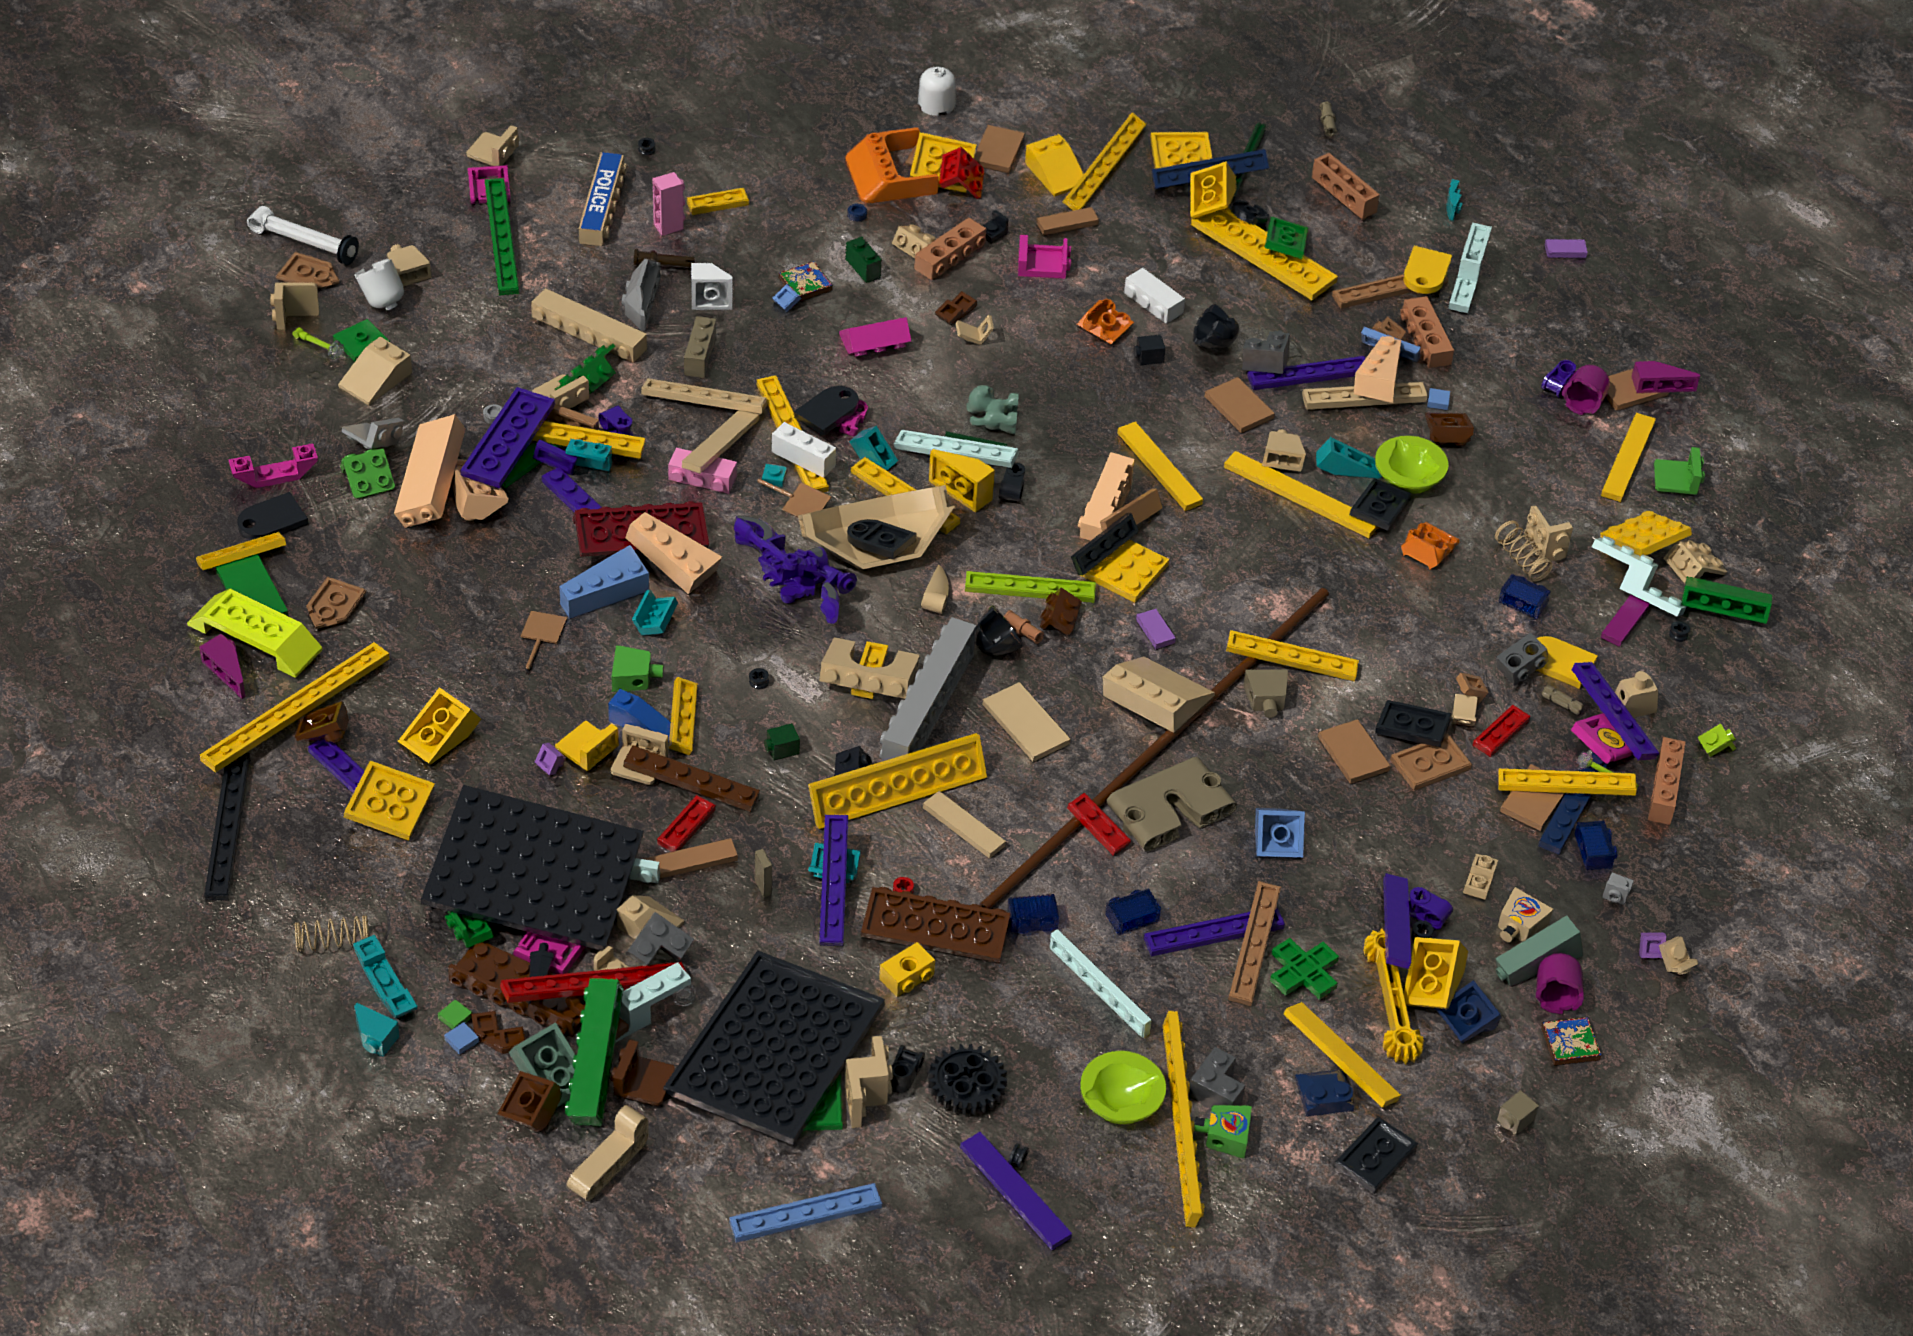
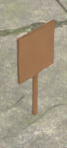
M762 479L757 480L758 483L790 497L782 511L797 518L798 515L823 510L832 498L804 483H800L792 494Z
M536 611L530 612L521 634L522 638L536 640L526 665L527 670L531 667L541 641L558 643L567 617Z

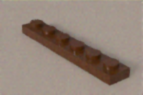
M632 745L623 764L625 768L749 812L752 811L760 793L758 789Z

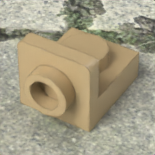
M1677 936L1658 945L1667 972H1677L1678 975L1686 974L1691 971V967L1698 964L1697 959L1689 958L1683 937Z
M608 946L603 951H599L593 960L594 971L628 967L614 957L611 946Z

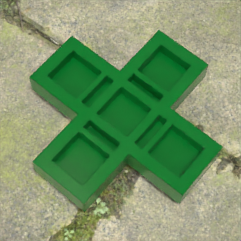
M1288 938L1272 949L1271 955L1284 967L1271 974L1270 982L1285 996L1302 985L1319 1000L1337 989L1338 982L1325 970L1336 964L1339 956L1324 942L1305 952L1291 938Z

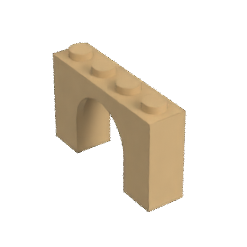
M833 638L821 662L819 681L903 699L906 698L909 685H913L920 655L898 650L894 661L890 665L878 668L866 667L853 661L855 641Z

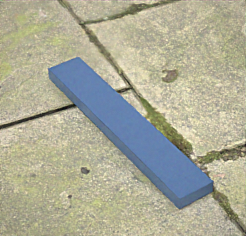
M873 1183L729 1217V1222L737 1243L882 1208V1202L876 1185Z

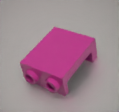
M1020 235L1018 276L1066 279V271H1070L1071 259H1067L1071 256V246H1067V238H1063V246L1028 244V235Z

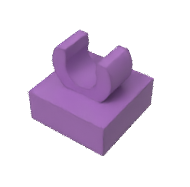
M543 743L535 763L548 775H554L558 767L563 766L566 757L550 743Z
M1641 933L1640 957L1663 958L1658 945L1666 942L1665 933Z

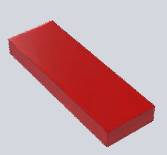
M1512 705L1473 741L1472 746L1489 757L1493 756L1530 721L1531 716Z
M1083 793L1068 804L1067 809L1113 856L1130 844L1131 840L1086 793Z
M696 795L658 837L657 844L671 852L680 850L716 810V805Z

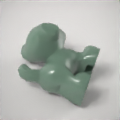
M987 385L977 386L969 394L968 403L966 404L967 411L974 414L986 412V414L982 418L971 416V424L976 427L985 426L989 430H1001L1015 434L1019 393H1010L1008 399H995L993 388Z

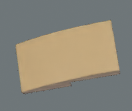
M1476 853L1463 893L1486 900L1498 860Z

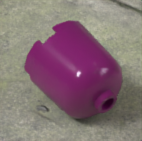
M1596 365L1580 367L1563 388L1562 396H1564L1567 402L1565 405L1572 412L1579 415L1595 413L1608 394L1610 378L1602 368Z
M1555 953L1547 956L1540 962L1537 972L1536 998L1541 1003L1542 1009L1551 1013L1562 1014L1563 1010L1573 1008V1011H1575L1582 1005L1584 999L1582 967L1577 959L1569 954Z

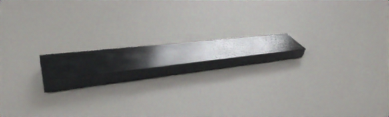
M250 753L243 754L224 767L204 892L205 900L229 901L250 764Z

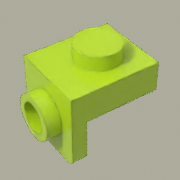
M1721 723L1698 737L1709 757L1730 746L1732 751L1736 750L1733 744L1736 740L1730 729L1725 731Z

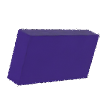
M540 439L536 444L533 455L534 459L554 468L560 467L569 475H572L578 458L577 456L567 455L566 451Z

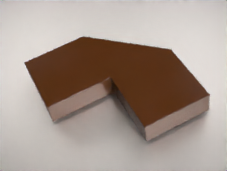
M496 1011L471 1014L473 1030L479 1037V1041L501 1054L509 1053L514 1046L525 1040L523 1026L499 1030Z

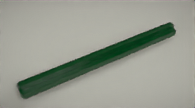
M1260 122L1256 124L1243 153L1257 151L1266 131L1265 124ZM1246 173L1235 175L1236 192L1233 198L1236 197Z

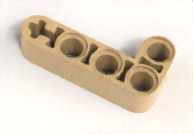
M628 1105L622 1107L615 1118V1130L571 1174L567 1182V1188L587 1201L593 1199L643 1148L649 1136L648 1118Z

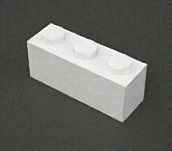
M1144 268L1126 277L1124 293L1167 324L1183 314L1185 298Z
M785 422L772 433L773 453L823 478L836 466V447Z

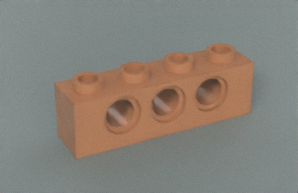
M1330 153L1314 159L1312 178L1361 219L1377 213L1379 193Z
M968 217L915 254L914 269L930 280L935 279L952 266H955L959 261L968 257L972 252L981 248L986 242V228Z
M1428 297L1404 300L1403 308L1400 311L1401 318L1405 320L1408 332L1414 338V344L1420 347L1421 359L1426 362L1428 368L1452 365L1454 349Z
M1667 737L1662 739L1649 808V821L1671 824L1676 806L1685 741Z

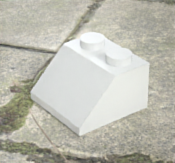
M691 263L692 310H732V276L712 263Z

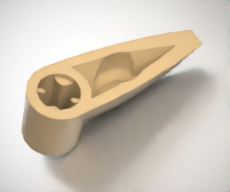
M940 565L937 566L925 590L921 608L943 614L947 603L949 584L945 571Z

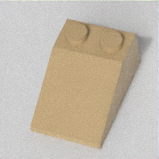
M379 337L363 350L338 386L365 404L371 405L412 374L411 355L384 338Z

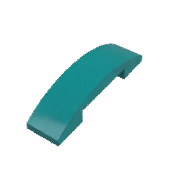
M372 935L354 943L353 948L361 966L388 1011L395 1018H398L418 1009L408 989L403 988L387 961L385 951L376 936Z

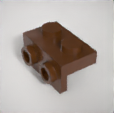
M1061 587L1055 593L1051 592L1045 601L1047 606L1040 616L1042 619L1040 628L1044 630L1051 624L1068 636L1073 631L1082 601Z

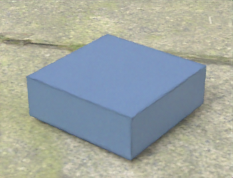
M786 284L772 299L783 310L788 312L801 297Z
M1430 388L1427 407L1448 410L1450 391Z
M464 1022L444 1035L445 1041L459 1055L479 1043V1037Z

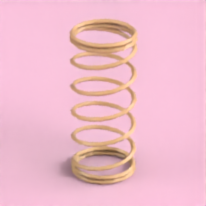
M1516 521L1505 522L1495 533L1496 541L1503 545L1505 551L1510 552V557L1516 560L1518 566L1523 567V572L1528 574L1531 581L1535 582L1544 579L1551 572L1553 563L1548 557L1541 558L1542 550L1534 551L1536 544L1534 542L1528 543L1529 535L1521 536L1523 529L1519 527ZM1509 524H1516V528L1510 531L1505 539H1498L1499 533L1504 527ZM1518 529H1521V533L1516 539H1514L1511 542L1505 543L1517 534ZM1525 536L1528 538L1523 546L1511 551L1519 539ZM1513 543L1510 551L1505 548V545ZM1534 544L1531 552L1524 557L1518 558L1520 552L1526 546ZM1520 550L1516 558L1512 556L1511 552ZM1538 551L1541 553L1538 559L1531 564L1525 565V562L1533 553ZM1527 557L1523 565L1518 563V559ZM1547 562L1540 570L1533 572L1540 564ZM1548 562L1550 563L1548 570L1538 578L1531 577L1532 574L1542 571ZM1533 565L1529 573L1525 571L1524 567Z
M367 915L362 916L363 933L359 918L355 916L353 943L350 939L345 918L343 917L341 920L340 944H338L332 919H329L327 946L325 945L321 926L318 920H316L315 922L314 947H312L306 922L303 921L302 923V937L300 922H295V939L297 952H302L303 949L304 926L308 942L312 951H314L316 948L317 925L319 928L322 944L326 950L329 947L330 941V924L332 926L333 935L337 947L340 948L342 946L343 923L345 925L349 943L353 947L356 938V921L358 923L361 939L363 940L369 937Z

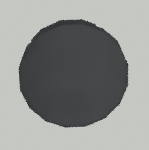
M1234 201L1231 212L1237 218L1254 225L1262 226L1267 224L1269 213L1257 204L1250 206L1248 201Z

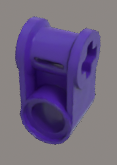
M1570 360L1559 362L1545 376L1541 388L1556 393V396L1559 398L1562 397L1564 386L1576 372L1575 363Z
M617 405L598 414L600 425L607 432L633 436L631 431L632 419L620 406Z
M1422 887L1413 888L1409 894V915L1420 921L1429 922L1434 929H1440L1453 912V907L1448 901L1439 898Z

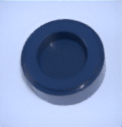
M852 204L848 207L847 216L855 222L863 221L867 218V208L862 204Z

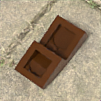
M961 291L952 301L947 299L935 311V315L952 324L970 313L977 306V300Z

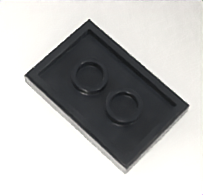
M1374 478L1353 505L1349 515L1389 530L1411 500L1412 493Z
M1387 700L1376 725L1375 733L1441 747L1452 720V713Z
M1378 1116L1335 1161L1334 1167L1375 1194L1417 1149L1418 1143Z

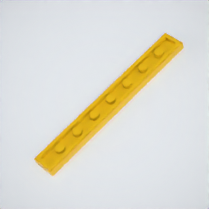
M1131 113L1066 196L1063 203L1073 211L1082 209L1147 124L1134 113Z
M777 376L757 379V387L762 397L767 398L766 406L776 427L778 428L785 422L802 431L798 420L794 418V412ZM793 463L802 483L823 493L829 492V485L825 477L823 478Z
M1234 451L1224 463V468L1367 538H1370L1378 529V526L1349 515L1352 507L1270 467L1262 466V463L1237 451Z

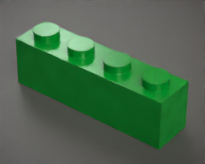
M1687 576L1681 605L1767 624L1772 605V595Z

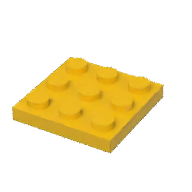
M920 132L910 177L937 174L938 187H941L939 179L943 154L962 147L974 158L977 144ZM960 182L946 187V189L964 193L967 191Z
M1151 132L1150 140L1155 169L1212 159L1208 132Z
M1645 511L1640 516L1627 519L1624 523L1611 526L1608 530L1600 533L1601 538L1603 536L1615 540V544L1620 547L1624 545L1634 549V553L1639 556L1649 555L1692 535L1691 527L1658 515L1653 511Z
M1128 540L1090 571L1080 576L1096 582V584L1136 603L1168 567L1169 559L1132 540Z
M369 761L344 811L343 818L409 841L434 790L435 783Z

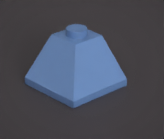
M1256 808L1255 840L1257 856L1303 857L1305 811Z

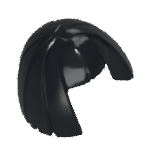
M1212 304L1202 313V317H1199L1196 323L1197 326H1195L1193 331V341L1198 346L1204 348H1226L1237 339L1239 324L1234 318H1229L1225 311L1217 304Z
M990 606L976 626V646L983 653L992 656L1008 654L1024 646L1023 642L1008 620L1003 617L1002 613L995 606Z

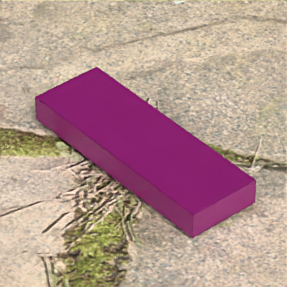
M1630 595L1603 630L1600 638L1620 647L1647 612L1650 603Z

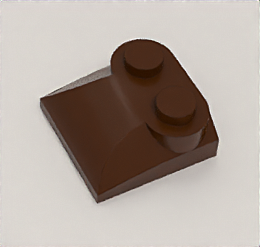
M1425 413L1430 429L1429 439L1437 445H1444L1446 443L1465 445L1466 442L1471 440L1474 426L1466 413Z
M343 701L303 715L295 735L296 740L314 742L325 739V741H331L332 743L340 741L344 737L349 722L347 708Z
M520 1071L497 1115L524 1125L534 1132L541 1131L548 1125L561 1100L560 1086L553 1081Z

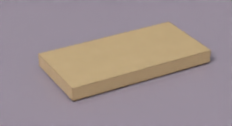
M1020 682L983 699L982 705L1033 762L1070 744V738Z

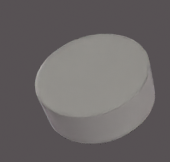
M496 404L486 406L483 410L484 420L492 424L503 407Z

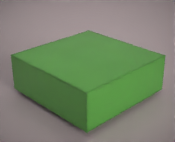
M455 999L438 1013V1019L451 1029H454L463 1022H468L472 1018V1012Z

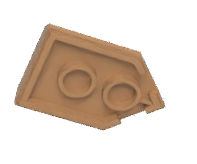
M297 252L291 256L276 275V279L289 283H316L317 289L340 283L330 262Z
M327 577L306 605L315 629L346 621L367 590Z

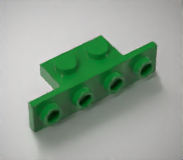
M614 343L608 347L602 345L594 351L596 356L590 355L582 361L583 366L579 364L570 371L572 373L571 376L567 374L558 381L560 385L555 388V391L584 376L589 380V394L594 392L616 373L604 357L616 347Z

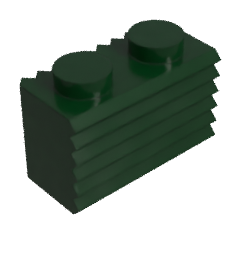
M858 237L846 242L845 260L866 283L881 278L882 258L866 242V239Z

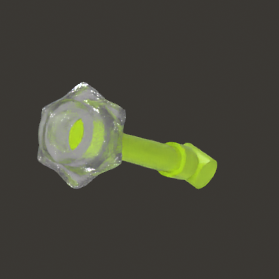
M300 327L292 332L296 339L300 337L305 341H310L328 349V356L333 360L343 355L344 347L338 340L328 344L311 336Z
M1590 750L1586 753L1582 751L1576 761L1579 764V770L1590 766L1599 772L1614 773L1593 762L1592 751Z

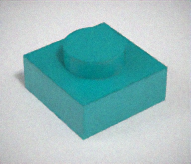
M766 464L762 480L774 486L783 487L787 467Z

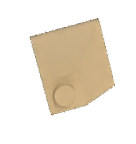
M632 895L616 909L617 927L634 939H636L654 912L678 928L684 924L683 919L649 896Z

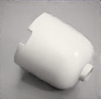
M932 67L922 73L919 83L918 104L922 107L921 110L923 112L938 116L941 112L947 111L946 114L954 110L956 105L955 76L950 70L943 67Z
M392 259L381 260L372 264L373 269L367 272L362 269L354 274L367 301L374 308L385 307L386 310L392 309L397 306L396 302L404 295V287Z

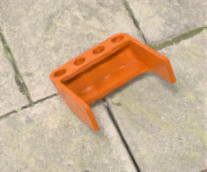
M918 127L868 134L846 154V164L861 201L864 203H877L938 193L937 174L908 178L902 177L897 173L889 153L890 151L912 149L914 146H917L920 134Z

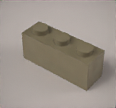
M696 316L684 356V375L705 378L716 340V319Z

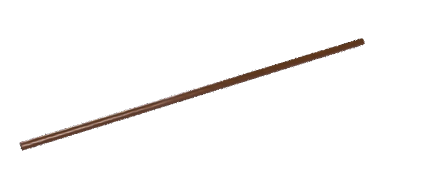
M1325 588L1318 590L1267 639L1282 640L1329 596L1328 590ZM1247 656L1211 689V691L1215 692L1214 697L1174 733L1167 730L1094 797L1092 801L1099 808L1102 807L1113 792L1121 789L1241 678L1246 670H1249L1260 659ZM1074 816L979 905L983 908L992 909L1075 832L1082 823Z

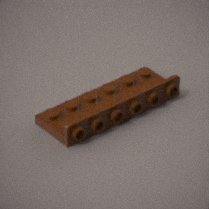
M872 887L861 930V937L908 946L918 942L924 949L1000 963L1007 930L1010 926L1011 913L999 908H983L978 904L966 905L956 900H940L930 895L918 896L909 891L897 892L887 887Z
M481 942L471 946L457 965L450 964L448 966L449 981L455 986L466 988L475 995L483 996L499 1006L503 1005L519 1015L527 1016L538 1024H544L549 1027L556 1022L562 1034L572 1038L582 1026L580 1017L567 1006L565 1001L567 997L534 1000L531 1004H529V1001L507 1003L500 988L501 980L530 977V962L488 943ZM548 971V974H547V975H556V974H554V973ZM582 1001L581 1004L584 1006L586 1002Z

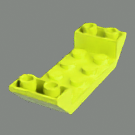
M232 589L212 597L187 622L188 626L204 634L212 627H215L275 656L277 669L295 678L323 650L322 646L301 622Z

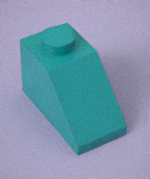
M877 426L862 430L849 441L860 459L866 457L886 471L898 462L897 457Z
M356 1003L354 1006L355 1016L363 1048L370 1053H376L384 1057L400 1037L398 1021Z

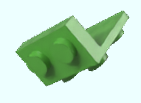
M1691 447L1688 462L1656 459L1654 461L1655 489L1663 492L1697 495L1699 485L1704 483L1705 471H1701L1704 457L1700 456V448Z
M376 448L370 449L359 455L350 454L342 459L340 467L342 473L346 472L355 499L394 489L395 484L384 448L378 450Z

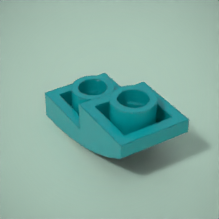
M1452 179L1450 183L1446 206L1449 220L1452 221L1456 214L1461 213L1463 203L1460 202L1461 189H1458L1460 181Z

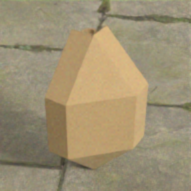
M946 485L835 506L798 515L803 538L824 548L829 553L857 569H866L921 557L955 506H950ZM873 519L917 533V540L893 560L851 545L847 539V529L856 521Z

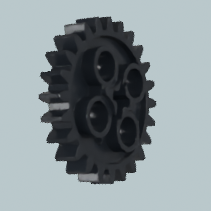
M960 1044L959 1050L950 1046V1053L942 1050L941 1057L935 1056V1063L930 1064L928 1088H931L932 1096H937V1103L944 1101L945 1109L953 1106V1113L958 1109H962L963 1115L966 1114L967 1110H971L973 1115H975L978 1108L984 1113L986 1105L994 1108V1101L1000 1102L1001 1095H1005L1007 1070H1003V1062L998 1063V1055L991 1057V1050L983 1053L982 1046H979L977 1050H973L972 1044L969 1045L968 1049H964V1046Z

